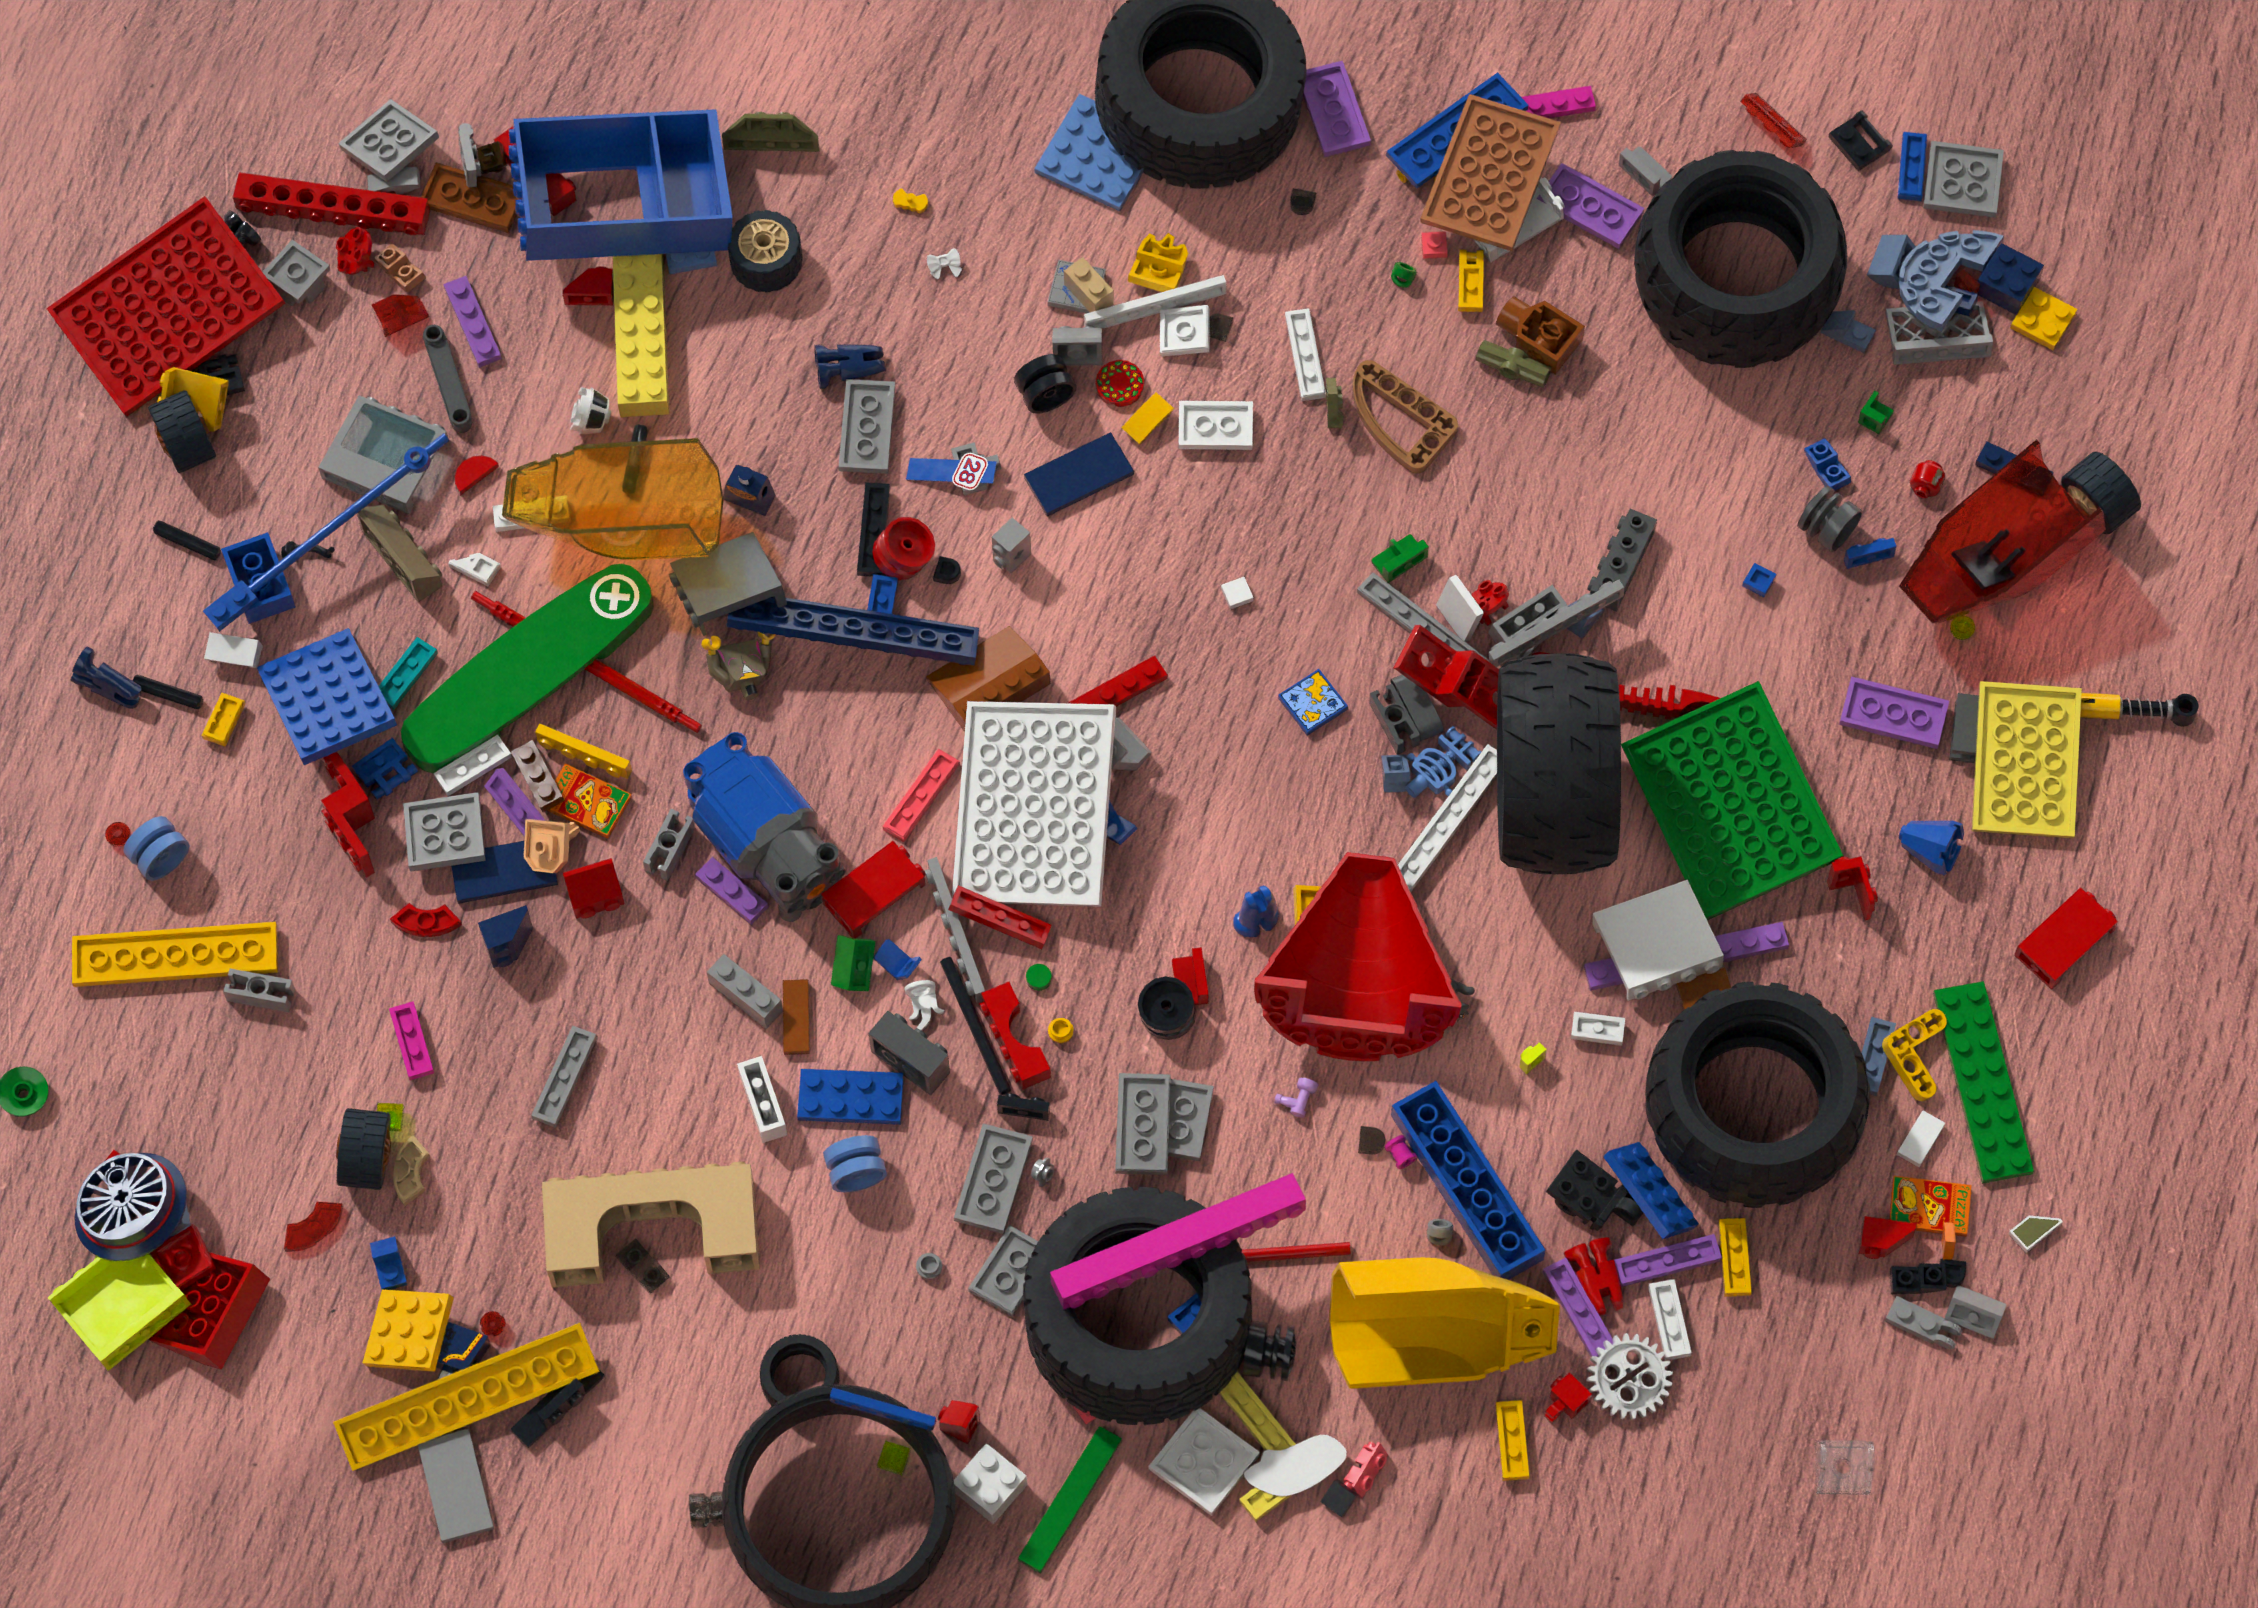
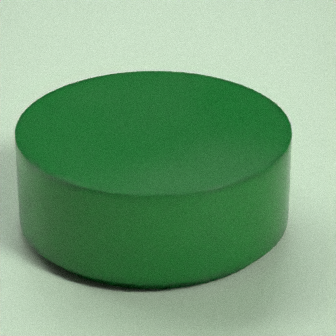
M1034 964L1029 967L1026 972V982L1031 989L1041 991L1048 988L1051 984V971L1046 965Z

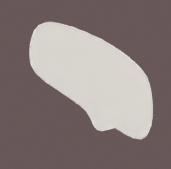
M1318 1435L1284 1450H1265L1261 1461L1249 1467L1245 1471L1244 1477L1251 1485L1266 1493L1276 1496H1289L1302 1492L1329 1476L1344 1462L1347 1452L1345 1447L1333 1437Z

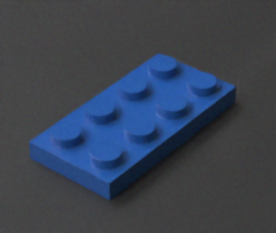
M801 1069L797 1119L798 1121L901 1125L904 1073Z
M1640 1142L1609 1150L1603 1156L1662 1239L1691 1231L1699 1224L1694 1218L1692 1211L1686 1207L1678 1196L1676 1189L1670 1185L1663 1171L1654 1163L1647 1149Z

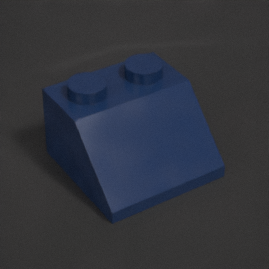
M526 905L478 922L493 968L498 966L506 967L517 960L533 930Z

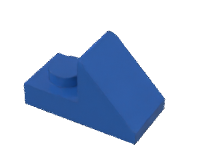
M396 1237L370 1243L381 1290H393L407 1286Z

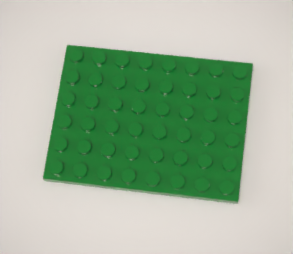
M1759 681L1621 744L1683 878L1688 880L1707 921L1832 864L1838 858L1844 857Z

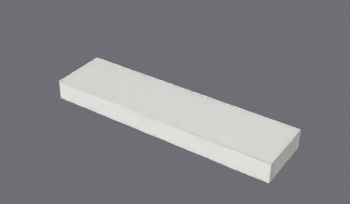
M1309 308L1285 312V319L1301 401L1326 398Z

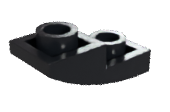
M1919 1263L1918 1267L1891 1266V1294H1921L1945 1291L1947 1289L1945 1264Z

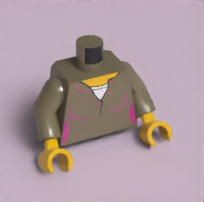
M757 632L758 636L762 639L760 643L758 639L724 646H721V640L718 636H711L712 645H710L709 639H703L701 645L705 650H708L706 658L710 676L723 685L728 692L741 690L745 700L756 698L759 695L756 687L760 685L767 675L771 660L772 644L769 643V640L773 639L776 635L768 634L765 636V634Z

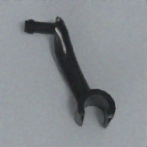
M293 541L287 542L281 548L282 558L286 557L300 545ZM316 545L308 552L317 553L324 558H331L335 549L334 547L326 549Z

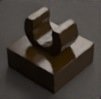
M497 141L477 148L481 170L484 173L507 166L501 142Z

